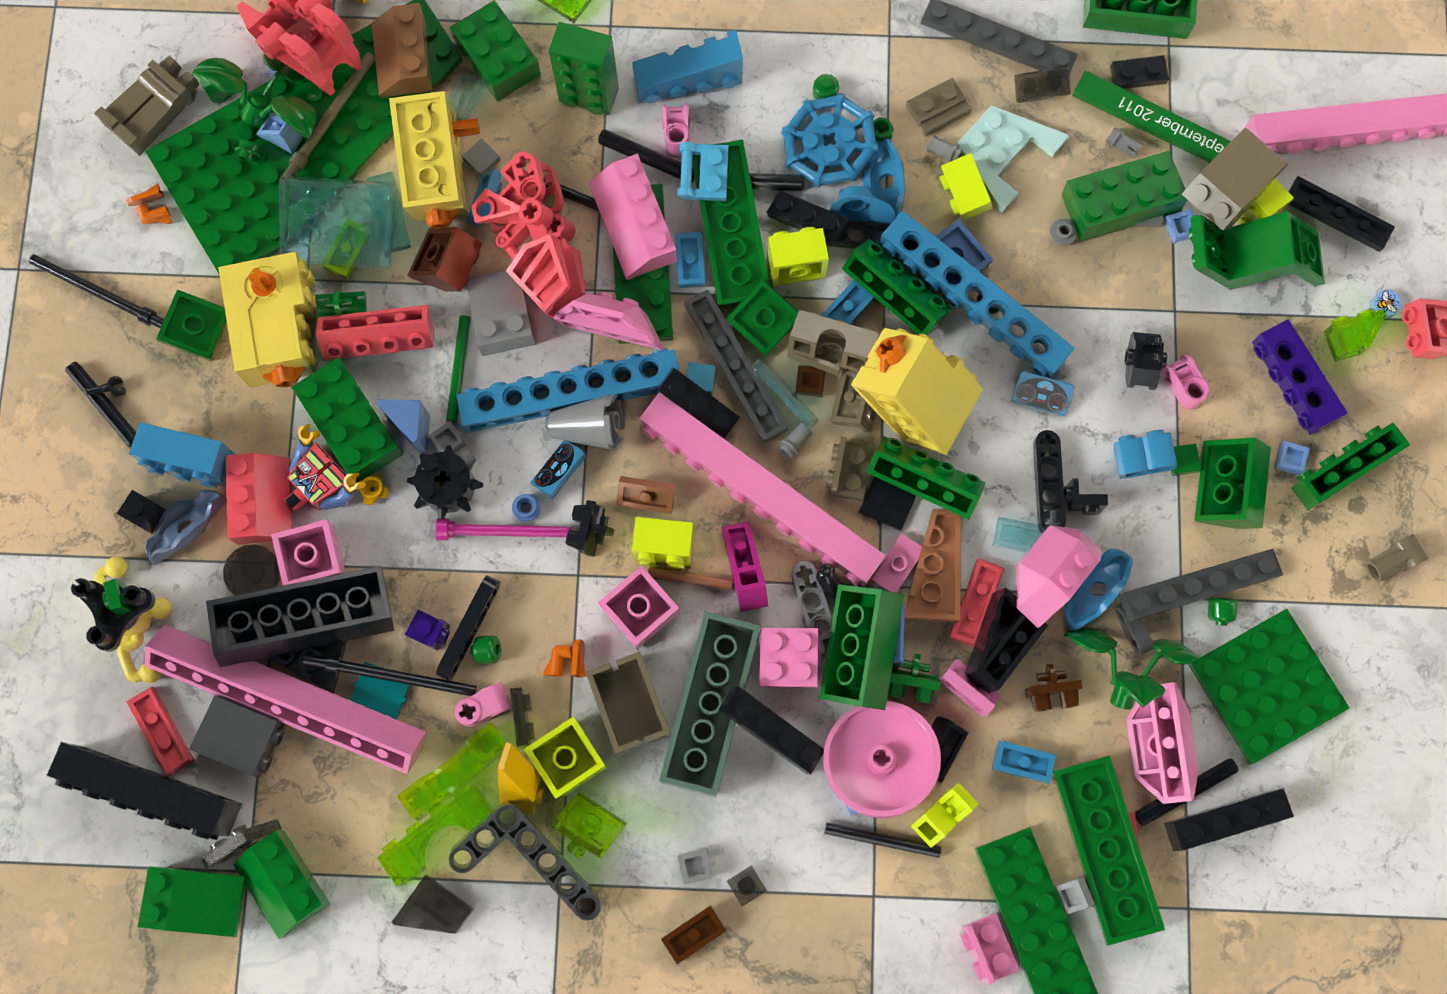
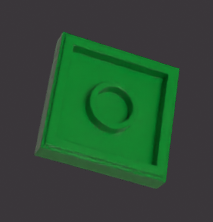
M762 279L725 320L766 357L792 329L798 311Z
M177 289L156 340L211 361L227 322L225 308Z

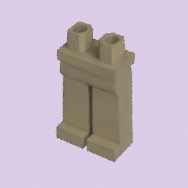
M170 55L159 64L152 60L148 64L149 68L144 70L139 75L138 80L106 109L101 106L94 112L96 117L138 156L180 114L186 104L190 106L195 101L191 94L199 86V82L188 71L176 80L174 76L182 68Z

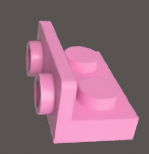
M956 659L939 681L983 718L995 707L994 704L1000 698V694L997 691L987 693L975 686L965 675L967 666Z
M996 913L962 926L964 933L961 934V939L967 952L971 950L973 952L976 962L972 963L979 981L984 979V982L990 985L995 983V980L1019 971Z

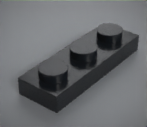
M779 190L766 211L769 218L798 230L806 227L823 228L825 241L837 246L851 224L847 217Z
M672 367L657 388L659 392L723 439H725L740 418V416L674 367Z

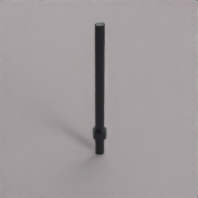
M35 254L29 258L31 265L137 317L139 322L147 326L153 325L159 329L161 328L164 318L158 316L156 311L148 307L142 308Z
M305 653L303 658V665L323 668L325 672L333 674L344 672L466 696L474 695L477 688L475 685L343 661L341 657L328 655L327 658Z

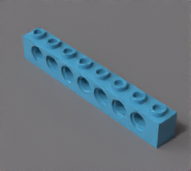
M903 210L881 235V247L887 254L892 257L896 255L903 261L902 264L908 271L913 274L917 272L924 278V283L934 291L938 289L946 295L945 299L955 308L961 307L966 311V316L976 325L982 324L989 330L988 334L997 342L1003 341L1010 347V352L1020 360L1024 358L1032 364L1031 368L1036 374L1051 378L1075 349ZM913 241L918 248L908 250L904 247L903 243ZM930 257L935 258L939 265L932 268L927 266L924 260ZM950 274L956 275L960 283L952 285L948 283L946 276ZM977 292L981 296V301H971L967 293ZM993 308L1000 310L1002 318H992L989 310ZM1011 327H1021L1024 335L1021 337L1013 335ZM1041 343L1045 347V353H1036L1032 348V344Z
M662 348V350L653 351L650 355L632 354L621 361L615 362L609 359L599 362L597 366L587 367V365H579L573 367L568 372L550 371L539 378L526 376L510 384L497 382L491 384L490 388L481 390L479 388L465 389L463 393L456 394L462 427L466 433L543 418L549 416L551 411L609 394H617L618 396L615 400L621 401L658 394V386L672 367L679 371L675 350ZM650 367L658 370V373L652 377H648L643 373ZM621 373H627L631 376L627 382L617 381V377ZM594 379L604 381L603 385L599 388L591 387L590 382ZM568 384L577 386L576 390L570 394H566L562 390ZM540 390L549 391V395L545 399H537L535 396ZM519 395L522 397L521 402L517 405H510L508 403L512 396ZM485 402H495L491 410L484 411L481 409Z

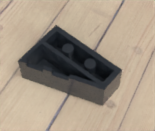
M1006 587L991 595L965 671V675L970 681L987 693L997 691L1003 686L1048 627L1044 623L1037 628L1018 610V598Z

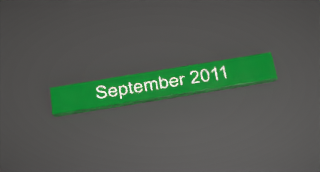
M1086 70L1072 94L1073 97L1208 163L1231 142Z

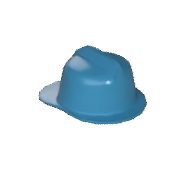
M858 185L841 189L838 200L830 208V211L853 221L890 224L895 218V211L891 205L876 199L868 188Z

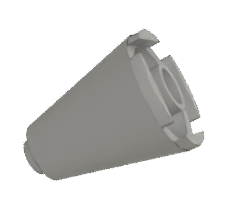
M609 394L551 411L549 417L545 419L546 432L550 433L551 437L557 440L609 450H619L624 440V437L619 438V430L625 429L621 400H615L618 396L617 394Z

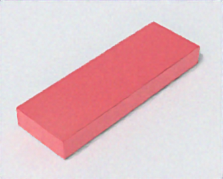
M979 558L976 560L960 605V622H954L949 636L950 639L974 647L991 595L997 591L1005 568Z
M151 686L126 701L166 776H171L195 761L155 687Z

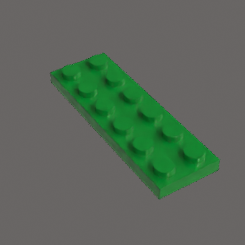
M743 139L712 144L728 145L726 201L699 200L718 308L740 304L762 279L770 285ZM693 155L692 159L697 189H699L701 155Z
M652 184L651 188L665 220L663 184ZM613 247L616 300L623 301V298H628L638 302L639 307L647 314L660 341L673 340L668 265L626 280ZM618 340V341H619V344L629 343V342H625V341Z
M1110 755L1053 771V777L1086 883L1095 903L1094 908L1105 944L1109 946L1164 931L1163 920Z
M1025 828L974 848L1032 993L1098 994L1031 828Z

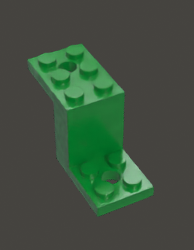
M1288 211L1236 225L1223 231L1201 214L1190 217L1189 237L1194 248V253L1191 257L1194 268L1230 290L1290 274H1296L1314 287L1325 284L1319 233Z

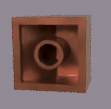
M458 227L429 228L407 276L446 292H461L468 282V275L473 264L479 258V250L482 243Z

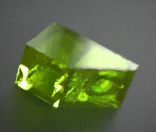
M1373 308L1356 314L1357 317L1348 319L1347 316H1341L1331 321V325L1323 333L1335 362L1361 355L1372 345L1387 314L1385 309L1374 312Z

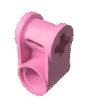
M685 103L684 106L667 107L664 104L662 105V118L666 151L673 157H681L682 154L679 152L680 143L689 142V104ZM675 138L682 139L680 142H673L671 140Z
M1189 354L1182 355L1180 360L1170 365L1166 364L1165 369L1161 370L1164 381L1171 388L1182 407L1190 410L1196 409L1207 398L1209 385ZM1188 390L1196 391L1199 398L1192 397Z
M499 682L458 702L454 713L458 722L465 727L471 728L500 717L513 710V707L502 682ZM468 706L472 710L476 709L472 713L473 718L471 720L466 716L462 717L466 713L465 708Z

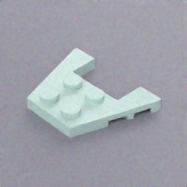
M991 105L957 144H959V148L963 149L962 156L972 153L987 192L995 201L998 211L1003 213L1019 194L1018 191L999 177L1004 169L1029 142H1033L1053 157L1066 143L1069 136Z

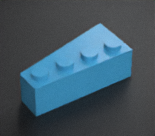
M737 30L727 32V38L717 41L715 36L704 39L705 44L695 48L689 45L678 47L679 49L669 56L668 53L662 52L632 62L639 103H654L663 98H681L689 93H707L715 88H733L738 84H742L743 57Z

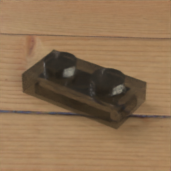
M1067 66L1014 75L1016 102L1018 103L1071 94L1069 67Z
M519 687L511 688L510 692L516 747L522 749L531 745V740H535V729L533 722L529 723L527 711H532L530 694H525V690Z

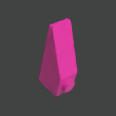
M749 521L721 527L740 611L744 612L767 607L766 584Z

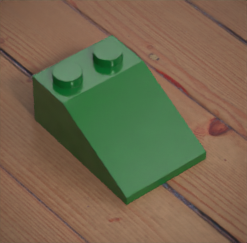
M148 866L137 927L237 937L247 876Z

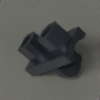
M590 500L586 501V505H574L572 520L581 523L579 532L570 530L567 533L566 545L586 556L594 557L597 544L603 545L605 536L614 535V529L607 526L609 517L604 516L605 508Z

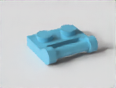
M681 142L679 146V152L682 154L680 187L677 189V197L684 200L726 201L728 145ZM693 155H701L699 189L691 188Z

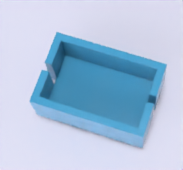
M142 422L139 423L129 455L138 460V465L147 468V471L160 476H164L165 472L174 474V478L185 482H190L192 478L201 481V485L217 489L218 485L226 487L225 456L236 455L221 441Z

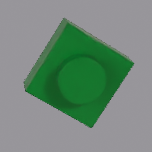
M116 579L103 582L105 592L102 593V598L106 608L119 615L132 612L130 604L123 601L125 597L121 595L125 584Z

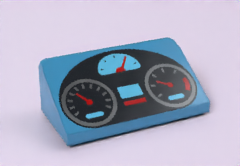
M1022 370L1018 375L1011 401L1065 416L1075 386Z
M563 441L530 484L553 500L586 458L585 452L568 441Z

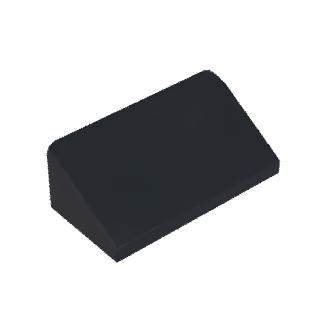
M937 716L931 728L938 739L940 747L941 767L938 782L942 783L968 732L950 719Z

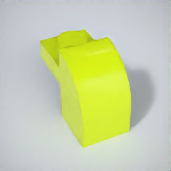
M958 782L925 810L911 827L931 848L943 839L958 822L970 814L979 803Z

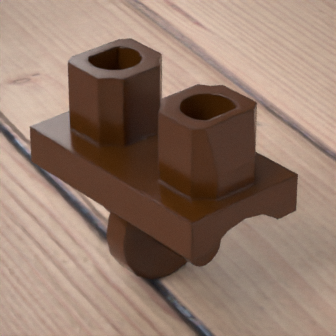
M1050 663L1046 664L1045 673L1036 674L1037 682L1047 681V684L1029 686V688L1025 689L1026 698L1031 697L1034 711L1041 712L1052 709L1050 695L1059 694L1061 709L1079 706L1078 691L1083 688L1081 680L1057 683L1059 679H1066V671H1056L1054 664Z

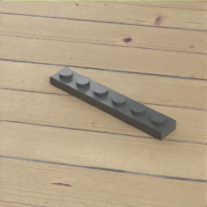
M930 0L921 20V24L1065 81H1067L1078 55L941 0Z
M707 289L684 301L686 310L763 443L788 431V426L709 290Z
M1270 549L1123 592L1119 597L1128 622L1275 579L1282 576L1283 572L1274 549Z

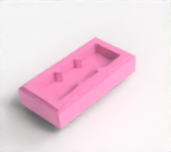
M901 533L871 582L885 591L897 593L918 561L922 546Z

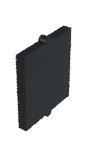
M874 477L859 513L876 520L878 525L883 523L901 531L916 495Z

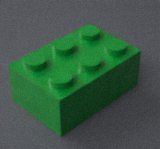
M495 0L450 27L454 42L497 102L541 75L537 58Z

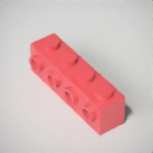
M428 305L318 317L316 338L323 360H332L338 357L343 359L433 348L434 328Z

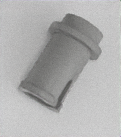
M1114 128L1106 142L1110 143L1109 147L1114 146L1133 159L1142 143L1123 133L1122 128Z
M935 135L931 138L927 147L928 152L946 159L947 163L960 158L963 149L959 148V144L953 145Z
M798 423L786 440L782 439L780 441V452L790 459L793 456H797L800 447L813 434L812 431L805 424Z

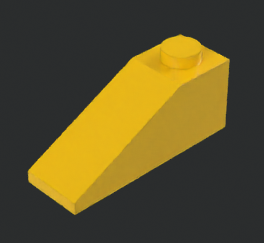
M505 743L497 769L500 804L507 801L514 802L523 812L534 814L536 805H542L546 788H543L541 785V775L511 743Z

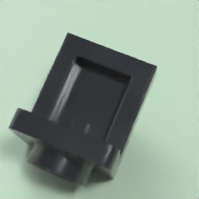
M1072 478L1067 486L1064 487L1065 503H1068V511H1082L1083 515H1098L1100 511H1103L1108 506V494H1079L1078 478Z

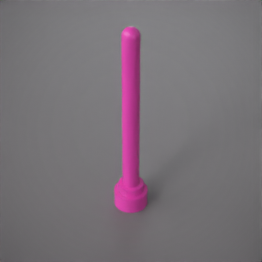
M437 518L436 540L449 541V538H454L455 535L567 537V533L570 530L572 531V529L568 526L455 524V521H450L449 518Z

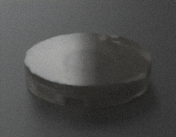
M257 544L244 545L234 550L227 558L223 568V580L227 589L234 595L274 588L281 579L276 555L266 547Z

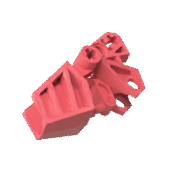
M270 0L268 2L269 8L263 14L243 1L237 5L247 30L256 39L255 42L270 59L277 58L305 76L330 96L335 93L332 72L338 64L347 63L349 67L354 68L356 71L362 68L359 51L353 44L354 40L346 24L332 11L330 0Z
M523 151L516 154L500 171L509 182L498 195L485 188L471 208L475 223H490L492 232L499 233L496 237L497 246L506 250L513 260L506 272L548 317L553 318L555 312L586 294L581 254L579 250L568 244L575 236L576 229L574 223L558 214L563 208L564 199L556 170L548 164L540 163L536 156ZM526 160L531 162L527 165L528 172L522 169L526 165ZM544 171H545L546 173H548V175L545 176V182H546V184L544 183V180H543V178H544L543 172H544ZM549 195H555V204L551 208L547 207L544 204L545 199ZM484 203H489L491 206L489 215L481 217L479 214L480 207ZM530 234H531V237H532V240H533V241L524 244V245L522 246V248L520 249V251H519V250H518V247H519V246L530 236Z

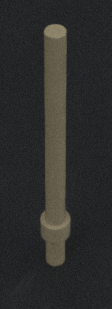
M369 52L366 53L361 60L362 68L359 71L355 70L312 131L310 138L306 140L299 152H295L290 158V165L279 179L281 183L289 186L299 170L303 171L309 162L308 157L374 63V55Z

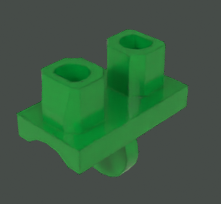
M334 291L331 294L315 295L317 305L316 321L318 317L367 312V296L365 291L344 293Z
M914 653L912 661L904 660L903 664H901V668L910 669L911 671L892 668L889 696L904 698L906 685L917 687L916 701L931 703L935 690L939 691V676L920 673L919 671L929 673L930 664L920 663L921 654Z

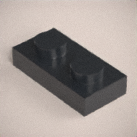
M1164 55L1112 61L1110 65L1113 84L1123 89L1167 84L1169 80Z

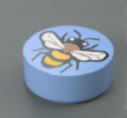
M1382 290L1371 300V309L1380 318H1391L1400 310L1402 305L1399 295L1392 290Z

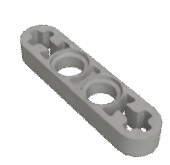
M800 561L793 567L792 580L807 628H813L814 623L820 620L828 623L829 632L822 636V641H826L830 636L832 617L824 591L816 579L817 569L811 562ZM805 567L806 571L812 572L809 575L810 586L816 584L817 588H808L803 592L800 591V588H805L804 579L797 578L796 576L800 573V568ZM809 594H817L821 599L820 606L816 609L808 608L804 601L805 597ZM824 643L822 644V655L825 654ZM822 658V667L825 666V660H826V659H823V658Z

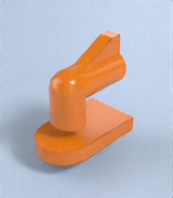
M158 183L147 191L129 197L126 200L128 206H137L136 210L143 224L154 222L173 223L166 205L151 211L149 210L147 202L165 197Z
M575 639L573 647L570 645L555 646L552 649L551 659L544 669L543 675L562 677L564 658H572L571 675L577 678L587 677L584 665V641L582 639Z

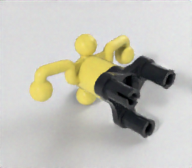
M119 556L111 557L106 561L105 566L95 572L94 581L79 578L75 580L79 585L74 583L71 585L73 595L80 597L88 606L95 620L96 626L91 627L86 633L87 641L90 644H95L98 649L105 652H112L118 648V658L129 681L134 683L142 681L154 683L161 678L163 673L146 667L145 663L141 665L139 671H136L129 652L138 649L143 644V633L150 627L152 618L162 620L170 616L172 604L166 598L155 599L153 592L146 588L130 585L124 588L121 595L125 597L123 601L130 604L132 612L119 615L107 609L102 598V593L105 592L103 582L107 581L106 577L108 576L111 578H121L128 571V564L124 558Z

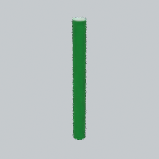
M466 315L459 316L446 422L451 421L452 423H457L459 407L456 394H461L470 325V317Z

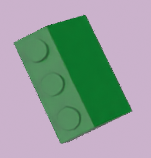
M1255 437L1204 441L1195 521L1234 529L1263 528L1271 447Z
M274 830L262 838L233 864L240 876H247L245 885L279 939L330 905L288 835L283 830Z

